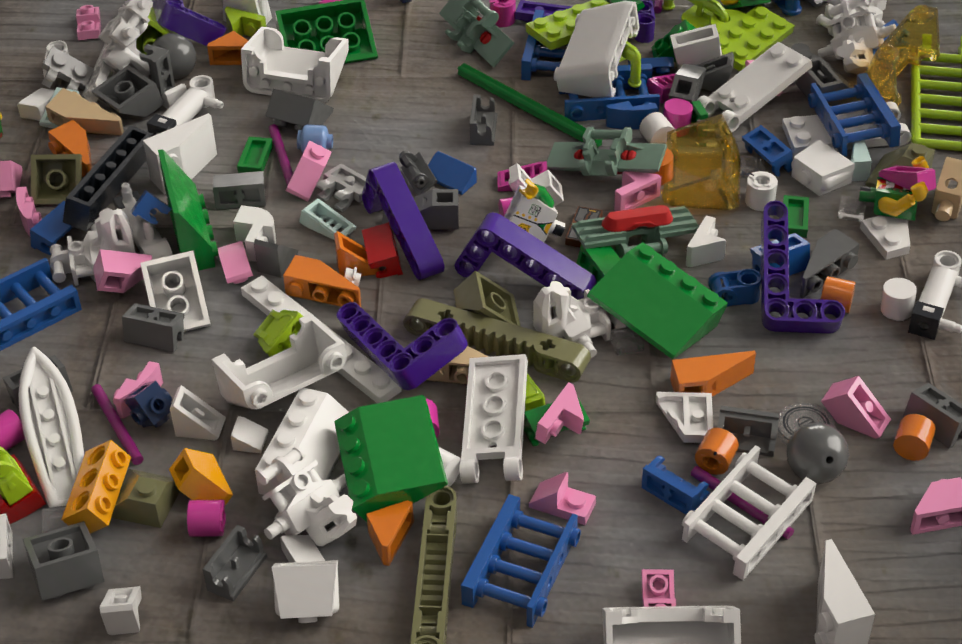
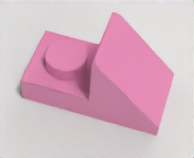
M623 171L622 187L615 190L614 210L634 209L659 197L661 176L652 173Z
M568 382L538 422L535 439L546 444L551 436L556 437L563 426L577 434H581L584 418L573 384Z
M564 472L539 483L529 502V508L569 520L573 513L578 515L579 524L586 525L596 504V496L569 488L568 472Z

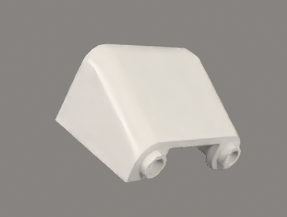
M625 0L584 9L580 14H577L575 29L559 67H556L554 72V81H557L558 91L596 98L614 97L616 88L612 87V81L618 76L617 66L628 38L637 36L640 28L636 2Z
M261 27L241 48L243 84L252 93L271 96L273 89L325 103L334 93L349 50L348 39L332 38L327 42L325 52L285 47L283 36L277 29Z
M310 313L299 318L302 326L298 334L289 336L291 348L246 368L240 359L231 362L225 354L213 358L212 363L220 394L231 405L250 409L262 408L340 370L347 360L345 343Z
M734 606L602 608L604 644H741L740 609Z

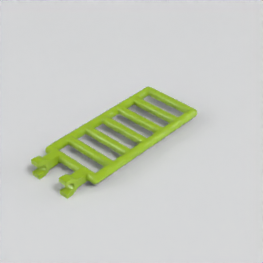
M923 33L921 51L911 53V142L924 145L930 149L962 151V142L921 138V133L962 136V126L921 123V118L962 121V112L921 108V103L962 107V97L920 93V89L962 92V83L920 79V75L962 78V69L920 65V61L962 64V36L957 55L933 53V33Z

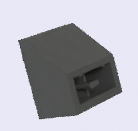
M821 57L810 59L812 68L800 76L796 82L797 87L807 98L808 94L811 93V83H816L822 94L853 88L834 67ZM852 97L828 102L831 107L860 101V99Z

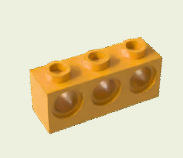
M112 440L85 452L61 519L68 526L84 521L90 534L109 526L131 460V456Z

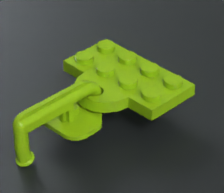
M591 0L583 4H576L569 9L556 11L552 15L537 18L532 22L526 23V32L548 49H556L569 44L575 29L577 14H580L584 9L610 3L606 0ZM627 41L619 62L626 59L630 61L628 84L636 88L641 85V54L634 45Z
M664 0L662 8L664 10L674 9V0ZM688 0L695 5L686 10L681 16V21L686 19L696 29L716 24L722 55L733 52V68L738 71L746 67V60L757 59L774 44L783 41L792 34L795 27L786 19L759 4L745 14L738 10L725 9L717 0Z

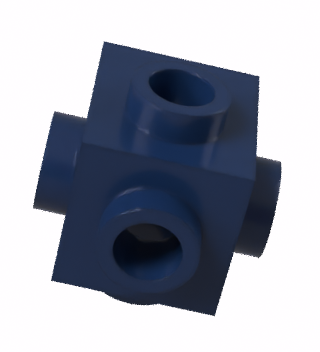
M157 381L143 384L124 399L131 410L130 415L138 425H142V427L155 426L157 428L170 419L168 414L171 413L172 397L167 390L160 387Z

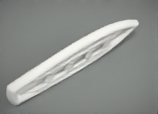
M32 347L24 362L19 384V413L22 429L49 509L51 511H65L84 458L79 418L70 389L58 368L39 349Z

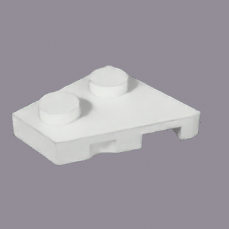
M882 215L861 220L860 229L886 260L909 254L908 220Z
M656 392V404L684 443H701L706 432L713 428L712 393Z

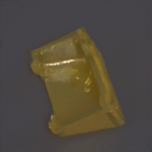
M918 5L913 8L875 52L865 73L868 74L885 102H894L897 106L902 102L901 94L897 93L896 77L908 63L919 66L924 58L930 57L931 61H936L940 56L938 9L926 5Z
M719 114L668 131L667 142L664 144H667V149L673 153V184L670 181L664 183V187L661 189L663 201L669 203L671 207L685 206L687 208L714 210L738 208L740 205V152L723 115Z

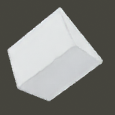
M182 83L165 91L161 96L164 103L163 106L168 109L187 91L186 85Z

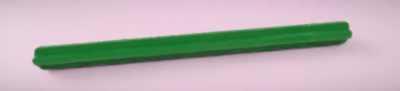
M466 63L458 66L459 76L569 136L584 142L582 137L586 128ZM594 139L597 148L602 145L603 139Z

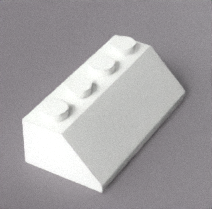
M308 388L300 389L258 463L255 474L270 466L273 459L278 456H285L297 446L301 448L305 458L292 465L295 470L299 472L316 460L318 464L313 468L322 481L328 480L341 455L334 421L349 412L328 393ZM276 476L266 485L260 484L257 480L258 492L262 495L267 494L280 485Z

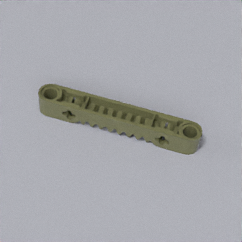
M418 299L403 320L406 330L420 337L439 321L448 318V315H450V318L457 321L468 341L467 346L472 347L475 345L478 352L485 348L487 355L493 351L496 352V356H502L503 354L506 356L526 354L528 360L527 367L533 364L536 371L568 382L578 381L591 359L589 350L579 343L429 299Z
M444 486L426 496L410 644H446L450 583L457 526L456 492L449 486Z

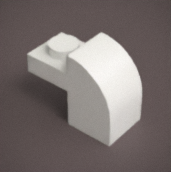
M518 163L509 167L510 179L508 182L514 192H516L519 185L526 188L528 184L525 180L529 179L532 183L544 186L554 200V206L564 201L562 185L549 170L531 179Z
M241 205L233 221L236 241L245 242L248 260L256 261L255 239L276 244L274 219L268 211L262 208Z

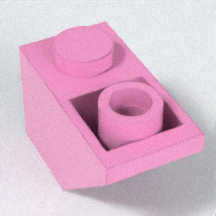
M100 249L93 267L97 291L126 292L144 279L140 263L152 260V255Z

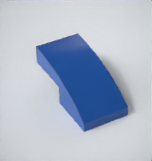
M629 101L606 105V126L615 129H624L625 127H630L632 130L640 129L642 120L647 115L658 112V107L656 103L632 107Z

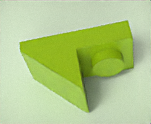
M231 7L225 8L229 33L235 31L241 36L247 35L252 37L261 27H266L265 16Z

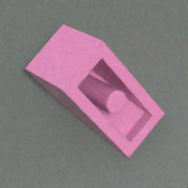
M309 141L285 191L308 202L327 164L331 151Z
M11 160L0 161V198H10L11 193H16V187H20L22 166Z
M859 376L833 383L821 401L838 424L875 439L881 437L891 421V418Z
M961 477L941 479L930 484L914 511L910 528L912 535L962 526Z

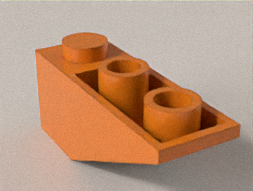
M71 120L48 131L50 138L48 145L53 154H81L82 177L84 178L92 169L86 130L74 120Z
M295 255L283 275L285 293L289 296L341 307L347 303L355 302L361 307L360 288L321 260Z
M754 350L672 360L670 380L674 392L712 393L713 397L753 374L756 352Z

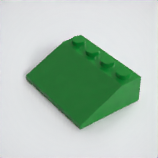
M341 0L275 11L276 28L283 36L285 47L325 52L327 42L332 38L338 37L348 39L349 50L344 64L378 58L365 0Z
M160 149L158 154L179 252L193 251L198 271L215 268L214 257L219 255L216 241H210L214 240L212 226L206 225L210 224L208 211L204 209L206 206L203 193L198 194L195 183L163 149Z
M643 242L628 251L587 294L588 298L672 360L715 329L728 304L717 293L709 290L698 282L696 278L685 273L673 262L667 260Z
M424 395L357 407L334 421L349 497L353 500L352 509L366 522L367 513L407 500L415 503L448 485Z

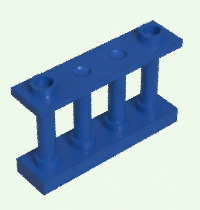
M535 10L532 21L537 18H543L544 10ZM528 35L521 60V80L531 81L532 73L537 72V70L555 71L561 62L540 61L538 59H540V56L563 58L566 49L550 50L541 47L543 46L542 43Z
M641 64V85L636 88L628 84L630 65L617 66L618 76L612 81V87L616 88V97L579 99L578 94L559 91V94L569 95V100L564 101V116L572 121L606 119V105L627 101L631 103L632 107L656 103L659 112L660 95L649 94L647 88V80L652 78V65ZM638 89L639 95L626 96L624 90Z
M867 73L857 74V84L853 88L823 94L816 83H811V93L808 94L809 106L814 108L831 137L833 147L837 148L841 155L847 156V143L877 137L885 139L890 148L900 146L901 125ZM852 97L860 99V101L831 107L828 102ZM860 110L868 112L865 115L840 120L835 116ZM871 123L877 126V128L851 133L844 131L845 128Z
M46 257L0 279V317L2 318L0 320V351L82 310L78 291L73 285L60 290L51 281L53 280L52 273ZM42 286L50 296L36 302L28 292ZM18 297L26 308L12 314L4 304Z
M509 494L461 584L462 605L474 608L479 597L483 598L484 596L527 609V626L533 628L537 617H543L546 611L547 597L571 546L576 547L579 542L581 529L577 528L578 515L572 513L566 527L555 525L524 515V512L520 511V497ZM523 527L559 538L555 549L552 550L512 537V532L515 528ZM510 549L548 561L544 572L541 573L503 561L500 556L503 551ZM496 572L536 584L537 586L530 597L490 584L488 579L491 573L496 574Z

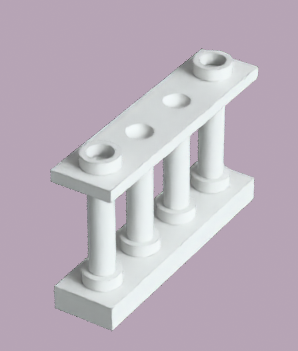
M756 445L748 454L745 452L741 454L735 464V468L695 512L693 510L689 511L682 521V526L684 527L682 540L687 543L698 532L733 555V560H735L733 574L741 580L747 577L780 539L787 527L791 526L812 502L817 484L806 477L799 486L796 484L792 486L758 465L760 448ZM749 474H752L785 495V502L782 505H774L741 483ZM734 493L767 514L769 520L764 525H757L724 504V502ZM716 512L751 535V540L747 545H739L708 525L706 521Z

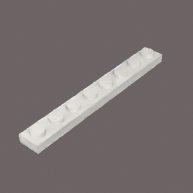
M262 275L241 287L242 296L267 316L272 309L277 312L281 310L298 311L303 316L310 314V312ZM331 330L345 343L347 353L345 365L337 371L376 403L387 402L402 392L401 388L378 365Z

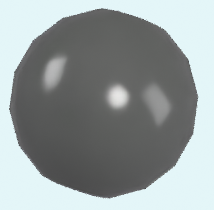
M168 33L154 41L153 46L169 50L174 80L183 79L193 71L197 57L195 48L190 40L180 34Z
M818 422L805 424L797 429L788 441L786 449L787 462L795 475L802 480L807 477L817 484L831 482L839 477L847 466L849 459L848 444L841 432L832 425Z

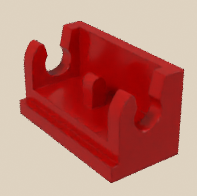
M389 222L362 230L370 269L386 267L385 270L376 272V277L385 278L396 274L398 276L403 275L396 241Z

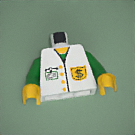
M526 179L527 187L518 186L504 217L542 242H545L548 234L561 237L565 230V223L555 220L558 212L554 207L553 198L544 186L534 184L529 179Z

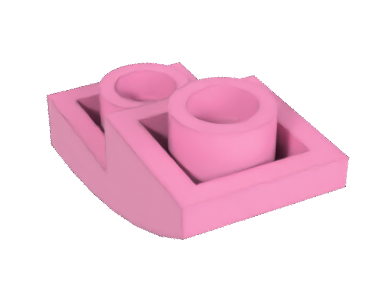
M84 5L77 9L78 40L98 38L101 33L99 7Z
M16 187V201L25 231L30 236V229L42 220L41 213L36 212L33 197H29L27 187Z
M242 241L217 248L227 284L232 282L239 284L248 280V277L253 276Z
M149 361L144 370L139 372L136 380L126 378L120 389L118 388L115 391L113 403L120 418L124 419L130 415L131 410L124 399L143 384L157 381L160 387L162 386L163 380L159 363Z
M642 569V607L676 606L674 570Z

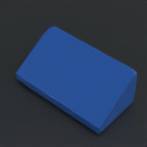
M440 151L434 154L428 164L438 181L437 184L448 189H458V193L461 195L477 183V170L475 167Z

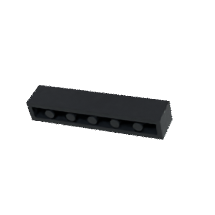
M130 125L66 197L63 223L71 225L76 229L87 231L99 217V213L106 209L113 201V198L122 190L121 185L125 182L128 183L147 159L143 140L152 137L153 134Z

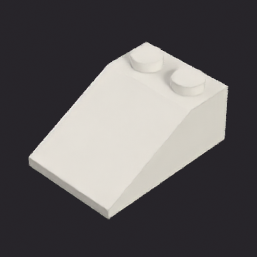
M209 113L143 140L150 179L163 194H166L158 150L163 149L191 180L217 155L212 118Z
M193 251L140 263L151 307L184 313V332L211 326Z
M826 540L818 578L815 643L868 644L875 613L833 540Z

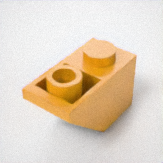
M184 448L169 468L178 490L191 500H224L226 505L233 496L213 454Z

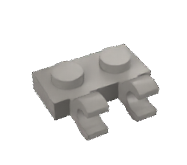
M52 46L41 67L47 71L41 84L50 88L56 77H59L69 82L66 89L77 91L80 88L84 90L94 68Z
M339 164L324 173V180H320L316 184V187L322 190V192L317 194V197L323 201L329 200L336 189L338 190L334 197L340 200V202L335 204V208L343 212L349 208L353 200L362 201V191L366 177L343 164Z

